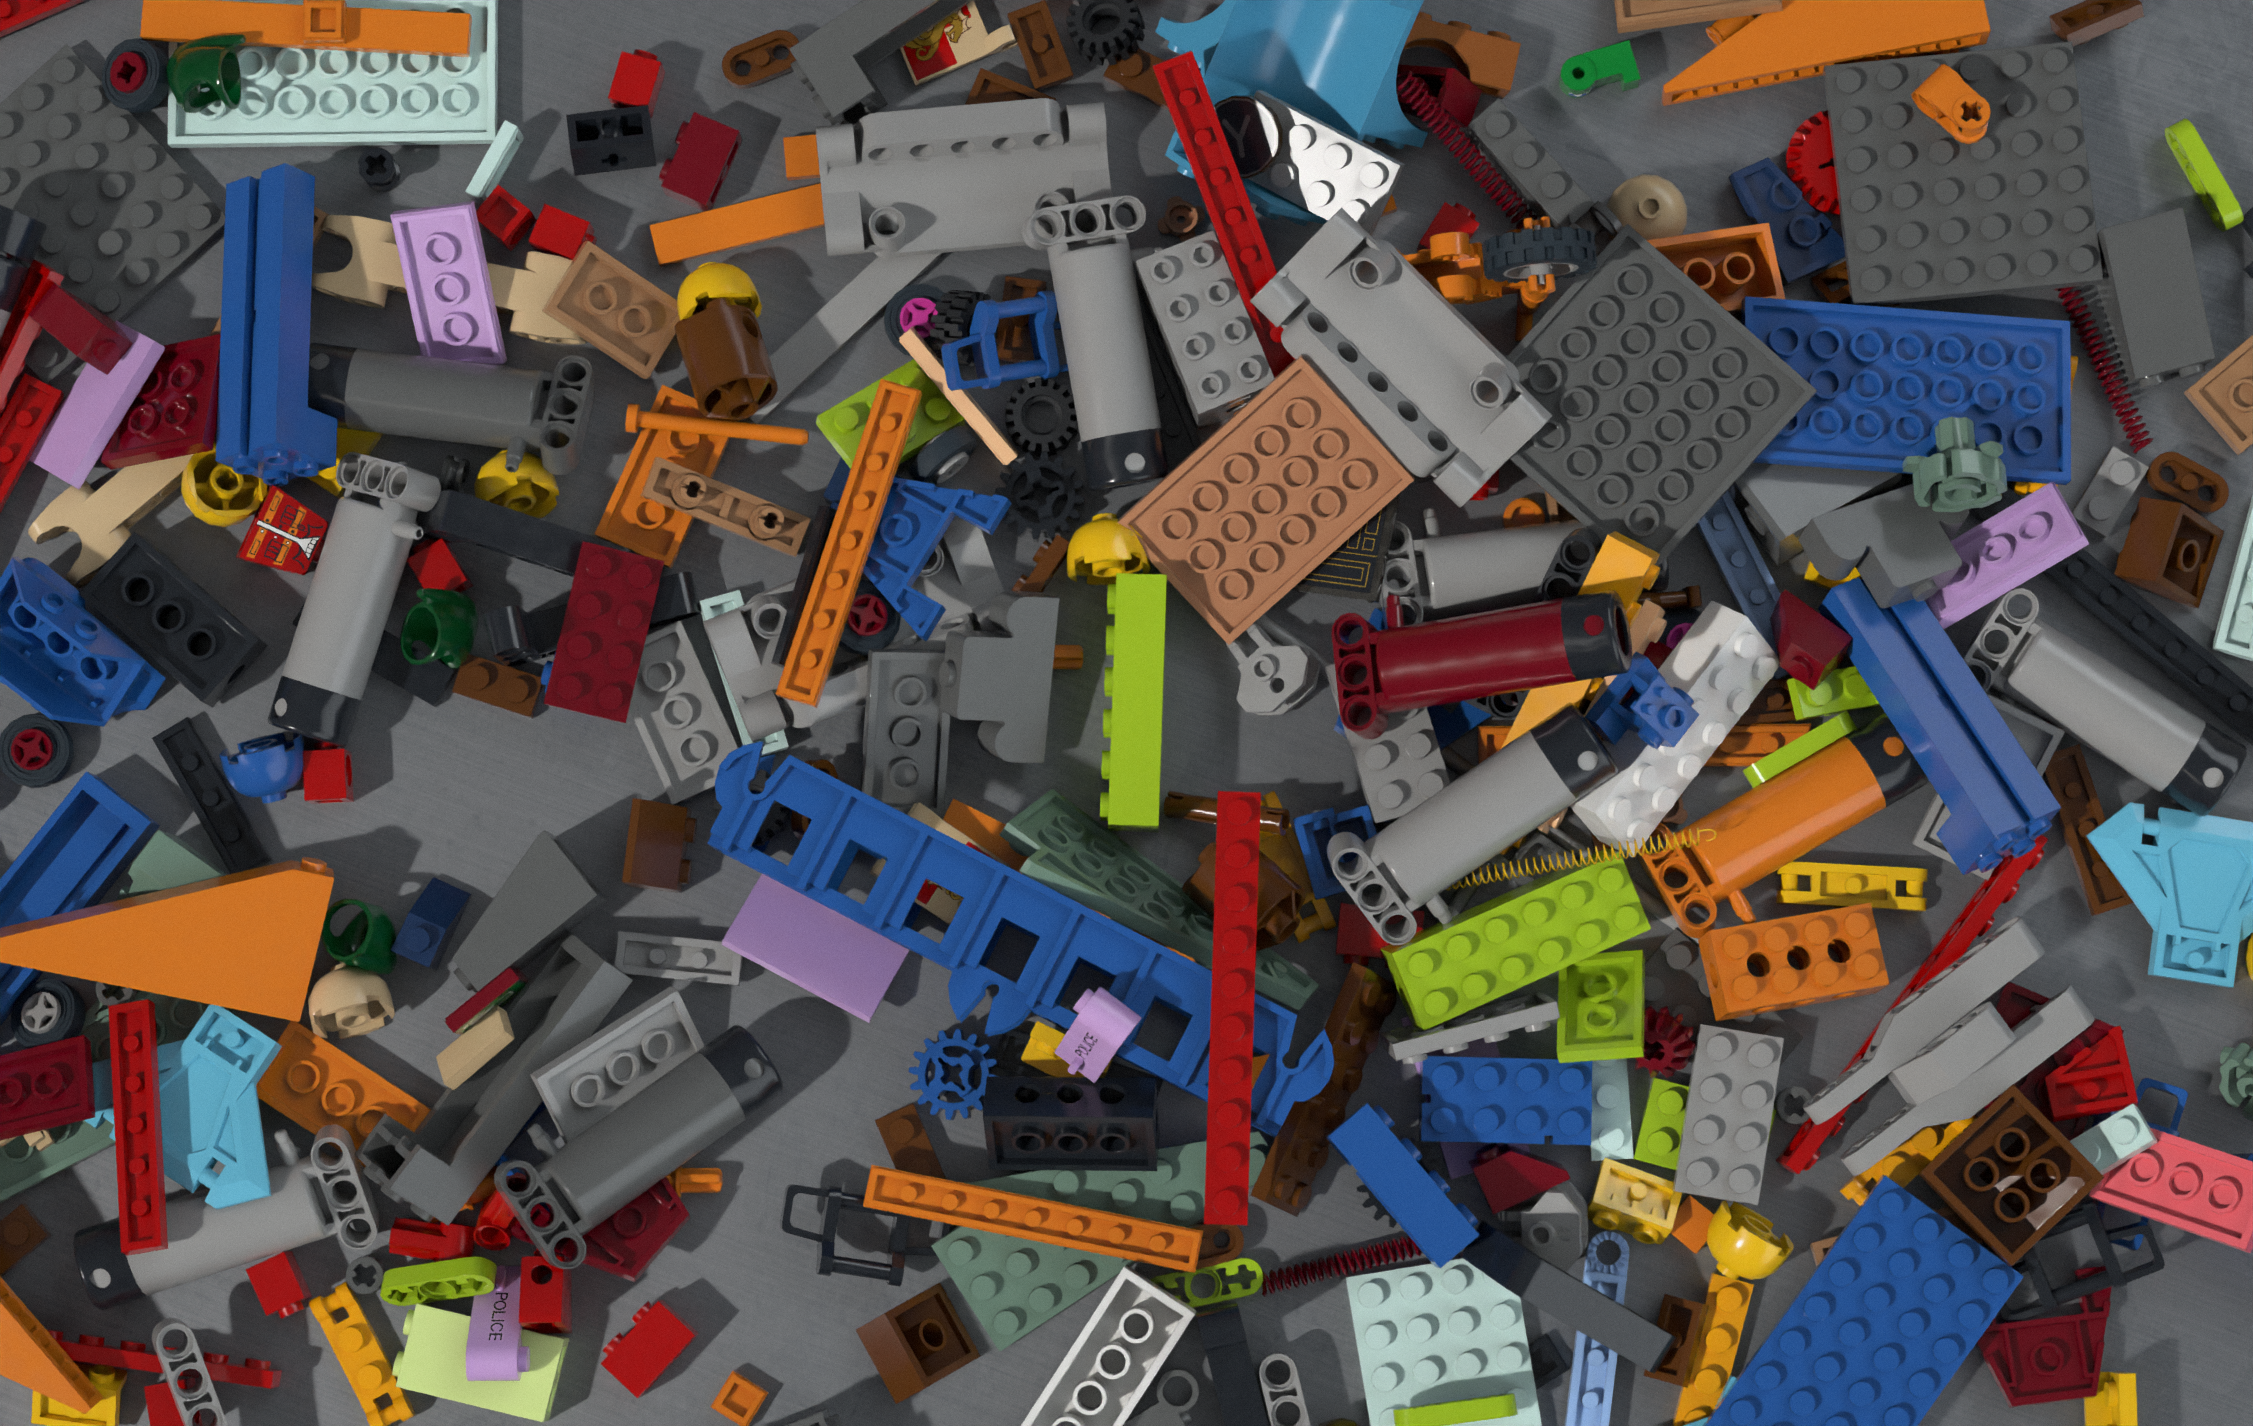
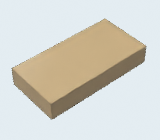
M498 1005L494 1006L436 1056L443 1083L452 1090L457 1089L515 1039L507 1012Z

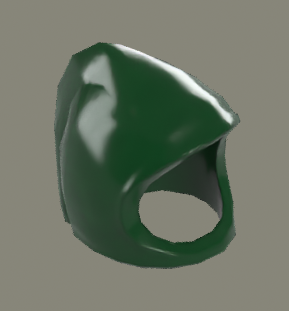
M243 34L206 36L190 40L175 49L168 61L166 71L171 91L177 103L185 112L196 113L220 101H223L226 107L233 110L239 107L241 102V75L235 47L246 42ZM204 88H209V89H210V90L207 91V92H202V91H201V89H204Z
M434 588L419 589L416 594L423 601L417 603L409 610L401 629L400 644L403 655L411 664L422 665L439 659L449 668H458L466 661L473 649L478 629V615L475 603L467 595L456 591ZM416 640L423 641L432 651L424 659L419 660L412 653V643Z
M344 898L335 902L326 912L321 932V941L329 954L341 963L353 967H361L379 974H390L395 970L397 955L391 949L396 940V933L389 914L379 905H373L357 899ZM347 905H357L363 909L348 923L340 936L332 934L330 921L340 908Z

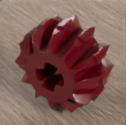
M1652 1006L1644 1009V1057L1636 1058L1635 1070L1641 1069L1644 1066L1648 1068L1650 1078L1657 1076L1659 1072L1668 1078L1673 1076L1676 1070L1684 1069L1690 1061L1689 1057L1695 1050L1696 1042L1690 1039L1693 1034V1027L1682 1026L1681 1024L1683 1013L1672 1017L1669 1014L1668 1006L1662 1007L1659 1012Z

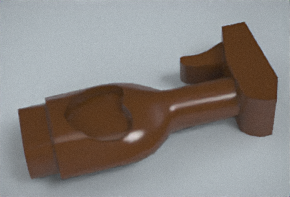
M1699 585L1688 586L1679 591L1644 592L1640 594L1637 603L1643 606L1647 599L1662 607V609L1676 607L1698 609L1703 607Z

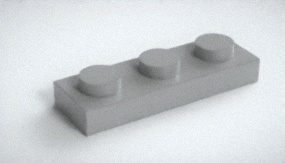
M618 931L614 966L627 975L740 986L743 956L723 946L722 941Z

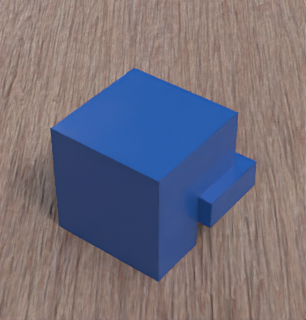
M1369 805L1336 815L1332 807L1292 819L1315 900L1347 892L1334 875L1327 857L1326 847L1329 840L1341 832L1354 833L1363 842L1377 834ZM1347 852L1339 858V861L1343 863L1350 862L1357 856V853Z

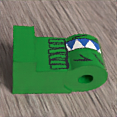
M1627 40L1567 59L1562 66L1559 76V86L1562 91L1569 97L1582 98L1588 95L1593 88L1618 81L1620 82L1622 92L1638 88L1641 78L1630 41Z

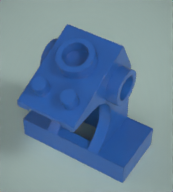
M1635 652L1632 656V665L1629 672L1615 677L1585 718L1605 741L1616 745L1629 729L1637 733L1646 744L1658 749L1660 746L1675 747L1700 714L1691 707L1694 701L1687 693L1677 687L1671 688L1649 658ZM1632 687L1635 691L1626 703L1621 706L1619 702Z

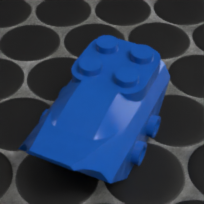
M18 556L13 557L0 577V682L8 686L30 703L33 708L51 720L104 727L117 714L133 710H146L166 678L109 628L85 610V600L79 595L80 592L73 585L36 558L20 559Z

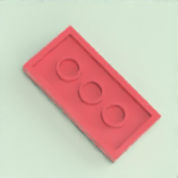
M2150 1128L2158 1143L2103 1175L2105 1178L2090 1191L2089 1196L2094 1200L2248 1253L2252 1251V1161Z

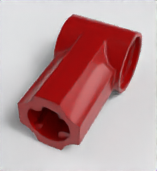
M516 1172L514 1175L506 1176V1184L511 1191H518L525 1185L526 1175ZM497 1188L492 1195L484 1199L473 1234L474 1240L478 1245L492 1251H500L509 1246L512 1237L511 1229L519 1222Z
M395 1217L390 1233L389 1253L433 1260V1262L472 1257L475 1245L473 1237L475 1227L457 1223H450L448 1226L441 1221L440 1224L424 1222L423 1220Z

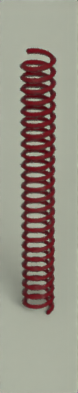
M1404 71L1397 75L1400 79L1409 74L1408 78L1396 87V91H1401L1410 81L1414 80L1413 84L1402 92L1401 97H1406L1414 88L1419 86L1418 91L1413 93L1406 103L1410 104L1419 94L1425 93L1422 98L1412 105V110L1417 109L1426 99L1430 98L1429 102L1418 110L1417 116L1424 114L1430 106L1435 104L1434 109L1424 115L1422 122L1428 121L1435 112L1440 111V114L1428 123V128L1433 127L1442 117H1446L1443 122L1433 129V134L1440 132L1446 124L1451 123L1447 129L1439 134L1438 140H1442L1451 130L1456 129L1455 133L1443 142V146L1449 145L1458 135H1462L1459 140L1449 147V152L1457 149L1463 141H1467L1464 146L1454 153V158H1458L1467 148L1472 147L1468 153L1460 158L1459 164L1465 163L1472 154L1477 153L1476 157L1465 164L1464 170L1470 169L1479 159H1482V162L1469 172V176L1475 175L1484 165L1488 166L1475 177V182L1482 180L1489 171H1493L1490 176L1480 183V188H1484L1494 177H1498L1497 181L1485 189V194L1491 193L1498 184L1503 183L1502 187L1491 194L1490 200L1496 199L1505 189H1508L1507 193L1496 200L1495 206L1501 205L1510 195L1514 196L1502 205L1501 212L1510 208L1515 201H1519L1517 205L1508 210L1505 217H1511L1523 206V210L1511 219V223L1518 222L1527 212H1529V215L1525 218L1537 220V215H1532V210L1527 209V204L1522 203V198L1517 197V192L1511 191L1512 187L1506 185L1507 181L1501 179V174L1496 173V168L1491 167V162L1485 161L1486 157L1480 155L1481 151L1475 149V144L1470 143V138L1465 137V132L1459 131L1460 127L1454 125V120L1449 119V114L1444 113V108L1438 107L1439 102L1433 101V95H1428V90L1423 89V84L1417 83L1418 78L1412 77V71ZM1524 219L1516 225V229L1524 227Z
M2075 287L2054 289L2055 291H2061L2058 298L2064 299L2061 305L2068 306L2065 313H2072L2068 319L2075 321L2072 327L2079 328L2076 331V335L2082 336L2079 342L2086 343L2083 346V350H2090L2086 357L2093 358L2090 362L2091 365H2097L2094 368V372H2101L2097 377L2099 380H2104L2101 383V387H2108L2104 394L2111 395L2108 398L2109 402H2115L2111 409H2119L2115 416L2122 417L2119 420V424H2126L2122 431L2129 432L2126 435L2127 439H2133L2129 446H2137L2133 450V453L2137 454V451L2153 442L2154 438L2139 441L2150 433L2149 430L2135 434L2143 429L2146 423L2132 426L2143 418L2141 415L2128 419L2139 411V408L2125 411L2135 404L2136 401L2134 400L2121 404L2129 399L2132 394L2127 393L2116 397L2126 391L2129 386L2114 389L2125 381L2124 378L2109 382L2119 376L2121 371L2107 374L2117 367L2118 364L2116 363L2102 367L2114 359L2113 356L2098 360L2111 350L2105 349L2096 352L2107 344L2106 341L2091 345L2101 339L2103 334L2087 338L2097 332L2100 327L2096 326L2083 331L2096 322V319L2080 323L2090 317L2093 312L2076 316L2089 307L2088 304L2072 309L2085 301V297L2069 301L2079 295L2082 290L2079 289L2065 294Z
M1401 1236L1399 1243L1393 1238L1391 1245L1387 1240H1384L1383 1248L1380 1243L1376 1242L1375 1250L1372 1245L1368 1244L1367 1253L1360 1246L1359 1255L1352 1248L1351 1258L1349 1253L1344 1250L1342 1254L1343 1260L1340 1254L1336 1253L1334 1260L1330 1255H1327L1326 1263L1322 1257H1319L1318 1265L1315 1260L1311 1259L1310 1268L1307 1262L1303 1261L1302 1270L1299 1264L1295 1263L1294 1273L1288 1265L1286 1267V1275L1283 1269L1279 1267L1277 1271L1278 1278L1275 1271L1271 1269L1269 1272L1270 1280L1267 1274L1263 1272L1262 1295L1264 1297L1267 1295L1266 1284L1271 1294L1274 1295L1275 1284L1278 1291L1282 1293L1283 1281L1286 1288L1291 1290V1279L1294 1286L1299 1288V1276L1303 1285L1307 1286V1274L1311 1283L1315 1284V1271L1318 1279L1323 1282V1269L1327 1278L1331 1280V1266L1335 1276L1339 1278V1264L1346 1276L1348 1275V1264L1351 1271L1356 1273V1261L1361 1271L1365 1269L1364 1259L1368 1268L1372 1269V1256L1376 1266L1380 1267V1254L1384 1263L1388 1265V1251L1392 1261L1396 1263V1249L1401 1260L1404 1261V1246L1411 1259L1413 1258L1412 1244L1418 1256H1421L1422 1252L1409 1236L1407 1240Z

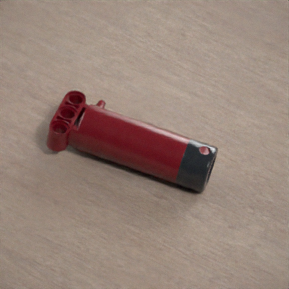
M1615 590L1599 591L1404 626L1400 597L1398 595H1389L1386 598L1388 629L1377 630L1373 624L1356 613L1341 615L1332 627L1340 717L1347 729L1364 739H1375L1385 732L1388 726L1389 713L1625 674L1629 672L1632 665V641L1629 622L1622 599ZM1358 627H1362L1363 635L1357 643L1350 644L1349 636L1351 632ZM1366 667L1367 676L1365 680L1358 685H1354L1353 677L1359 669ZM1371 708L1370 720L1365 725L1358 726L1359 714L1364 709Z

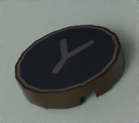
M1247 95L1231 96L1217 102L1213 106L1241 179H1248L1266 172L1272 166L1271 164L1275 161L1276 156H1279L1283 146V129L1277 114L1271 107L1259 101L1260 99Z

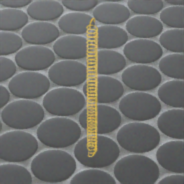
M1697 827L1696 844L1693 839L1691 829H1689L1690 843L1688 846L1684 837L1683 830H1681L1682 845L1680 847L1676 838L1675 832H1673L1674 848L1671 847L1667 833H1665L1666 850L1663 848L1660 836L1658 834V851H1656L1652 841V836H1650V853L1648 852L1644 838L1642 837V854L1638 849L1636 839H1634V856L1630 850L1628 840H1626V857L1622 851L1621 843L1619 841V858H1617L1614 852L1613 844L1611 843V860L1609 859L1605 849V845L1603 844V861L1599 856L1597 846H1595V863L1591 857L1589 847H1587V864L1583 858L1582 850L1580 848V865H1578L1575 859L1574 850H1572V867L1570 866L1566 856V852L1564 851L1565 866L1564 868L1562 867L1558 853H1556V870L1552 864L1551 855L1549 854V871H1547L1543 861V856L1541 855V872H1539L1536 865L1535 857H1533V874L1531 873L1530 868L1528 866L1527 858H1525L1526 875L1523 874L1520 866V861L1517 860L1518 876H1516L1513 870L1512 861H1510V878L1506 873L1505 865L1503 862L1502 879L1498 874L1496 864H1494L1495 880L1492 879L1489 871V866L1487 865V882L1483 878L1481 867H1479V883L1475 878L1474 871H1472V885H1470L1466 875L1464 886H1462L1459 880L1457 882V887L1455 888L1454 885H1452V887L1454 889H1457L1460 884L1462 888H1465L1466 883L1472 887L1474 881L1477 885H1480L1482 880L1484 883L1488 884L1489 879H1491V881L1495 883L1497 877L1499 878V880L1503 881L1505 876L1507 877V879L1511 880L1512 875H1514L1518 879L1520 876V872L1524 877L1527 876L1528 871L1532 876H1534L1536 870L1539 874L1543 873V869L1547 873H1549L1551 871V867L1554 871H1558L1559 866L1561 867V869L1565 870L1567 865L1569 866V868L1572 869L1574 867V863L1578 867H1581L1582 861L1586 866L1589 865L1590 860L1594 865L1597 863L1598 859L1601 863L1605 862V858H1607V860L1611 862L1613 860V855L1617 860H1620L1621 854L1625 859L1628 858L1629 853L1632 857H1635L1637 852L1640 856H1643L1644 851H1646L1647 854L1650 855L1652 853V847L1657 854L1660 851V846L1664 852L1667 851L1668 845L1670 849L1673 851L1676 848V844L1680 849L1683 848L1684 843L1688 848H1690L1692 842L1695 846L1699 845V832L1708 830L1714 832V838L1706 841L1714 840L1717 837V833L1712 829L1699 830V828Z

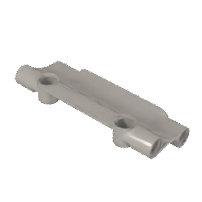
M1038 98L878 112L862 117L857 126L842 124L815 127L828 256L874 252L877 256L890 259L902 256L1025 246L1027 244L1022 236V226L1025 220L1037 210L1113 197L1107 153V125L1104 102L1071 104L1060 108L1058 102L1053 99ZM1077 213L1075 217L1077 228L1084 233H1091L1093 229L1091 218L1084 213ZM1044 219L1036 220L1035 231L1038 236L1043 239H1051L1053 235L1051 224ZM883 230L895 231L892 235L880 234Z
M1342 207L1250 301L1276 327L1280 325L1284 329L1281 334V341L1285 349L1295 359L1302 355L1408 471L1418 477H1427L1431 474L1435 478L1433 482L1459 508L1552 417V414L1519 383L1520 376L1515 365L1508 361L1391 243L1382 239L1374 240Z
M959 518L951 522L911 587L943 605L946 611L927 642L921 639L901 616L898 633L893 641L883 649L945 650L946 636L951 630L995 631L996 627L992 625L989 619V608L993 599L1005 591L995 570L981 529ZM862 573L860 580L865 579L870 581V579L864 573ZM797 579L758 593L747 604L703 621L709 641L752 742L786 729L790 725H793L795 728L809 727L866 704L868 654L850 653L840 646L837 648L817 708L788 700L775 694L784 668L771 662ZM769 608L777 609V614L772 621L767 623L759 622V616L764 610ZM854 614V616H856V618H857V621L859 622V623H858V625H859V624H860V620L858 619V616Z

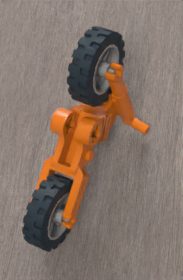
M1547 216L1542 217L1540 220L1525 218L1523 220L1524 230L1513 229L1503 233V236H1493L1489 240L1483 241L1482 244L1480 242L1469 244V234L1448 232L1431 236V249L1419 250L1416 254L1404 255L1396 248L1450 304L1470 305L1502 298V295L1517 294L1516 342H1521L1530 332L1533 324V314L1537 312L1541 303L1547 299L1549 293L1556 291L1555 280L1561 277H1575L1576 274L1583 275L1589 273V270L1596 269L1597 266L1594 232L1586 231L1583 228L1572 230V227L1553 229L1550 226V217Z

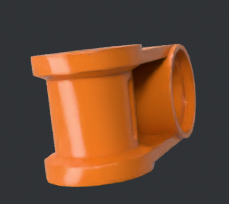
M1941 64L1911 94L1917 107L1925 115L1939 123L1959 142L1965 144L1976 143L1986 134L1991 113L1989 103L1965 83L1961 76L1951 67Z

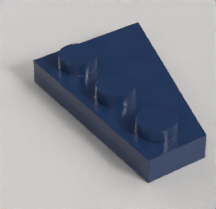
M1768 157L1740 169L1728 177L1751 224L1769 222L1783 287L1846 259L1843 238L1831 227L1833 223L1823 213L1819 215L1802 197L1803 192Z

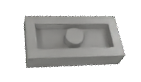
M2111 447L2072 511L2078 524L2100 538L2105 539L2149 467L2118 448Z

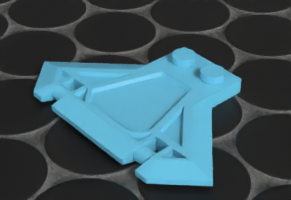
M2129 802L2087 834L2086 837L2153 929L2148 975L2226 988L2234 987L2239 943L2253 933V822L2212 815L2199 817L2192 812L2159 807L2157 819L2144 817V804ZM2142 834L2152 835L2153 844H2141Z
M210 1004L186 1039L157 1046L164 1174L192 1193L201 1184L205 1185L210 1189L205 1202L218 1210L272 1196L256 1085L282 1046L225 1008ZM111 1059L92 1063L96 1117L86 1119L85 1121L96 1129L105 1120L114 1124ZM114 1125V1127H113V1129H112V1131H111V1133H110V1135H109V1137H110L111 1139H113L114 1141H115V1125ZM218 1161L226 1165L220 1175L212 1170Z

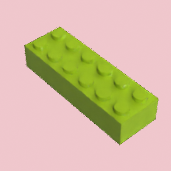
M1116 573V584H1108L1107 609L1108 614H1115V626L1106 625V655L1114 656L1113 667H1105L1104 692L1105 697H1112V709L1103 710V738H1111L1110 751L1102 750L1101 775L1102 779L1109 780V792H1101L1100 817L1101 821H1108L1109 831L1159 833L1167 575Z
M1606 848L1607 855L1611 860V849ZM1601 850L1598 853L1601 860L1603 861L1604 853L1603 850ZM1614 850L1617 858H1619V851ZM1596 853L1591 855L1594 863L1596 861ZM1613 855L1611 862L1605 858L1604 863H1601L1598 859L1595 865L1591 860L1588 866L1583 861L1581 867L1574 863V867L1571 869L1567 865L1565 870L1558 869V871L1549 873L1452 917L1451 922L1448 924L1439 922L1415 933L1414 937L1403 945L1390 944L1381 948V951L1412 1026L1425 1031L1650 930L1651 927L1622 855L1620 860H1617ZM1585 857L1584 860H1585V862H1586V864H1587V863H1588V857Z

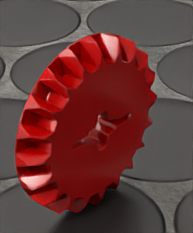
M1828 110L1820 111L1806 119L1793 134L1786 153V169L1789 179L1803 192L1802 197L1812 207L1822 212L1840 215L1835 167L1830 165L1820 169L1833 159Z

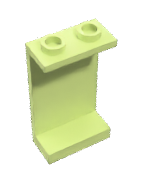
M417 1303L415 1310L409 1309L403 1327V1334L408 1335L405 1351H398L392 1375L398 1377L396 1387L539 1422L549 1421L569 1342L568 1337L556 1334L547 1335L522 1329V1346H529L530 1368L529 1372H522L520 1381H468L466 1376V1346L471 1316L431 1307L432 1304Z

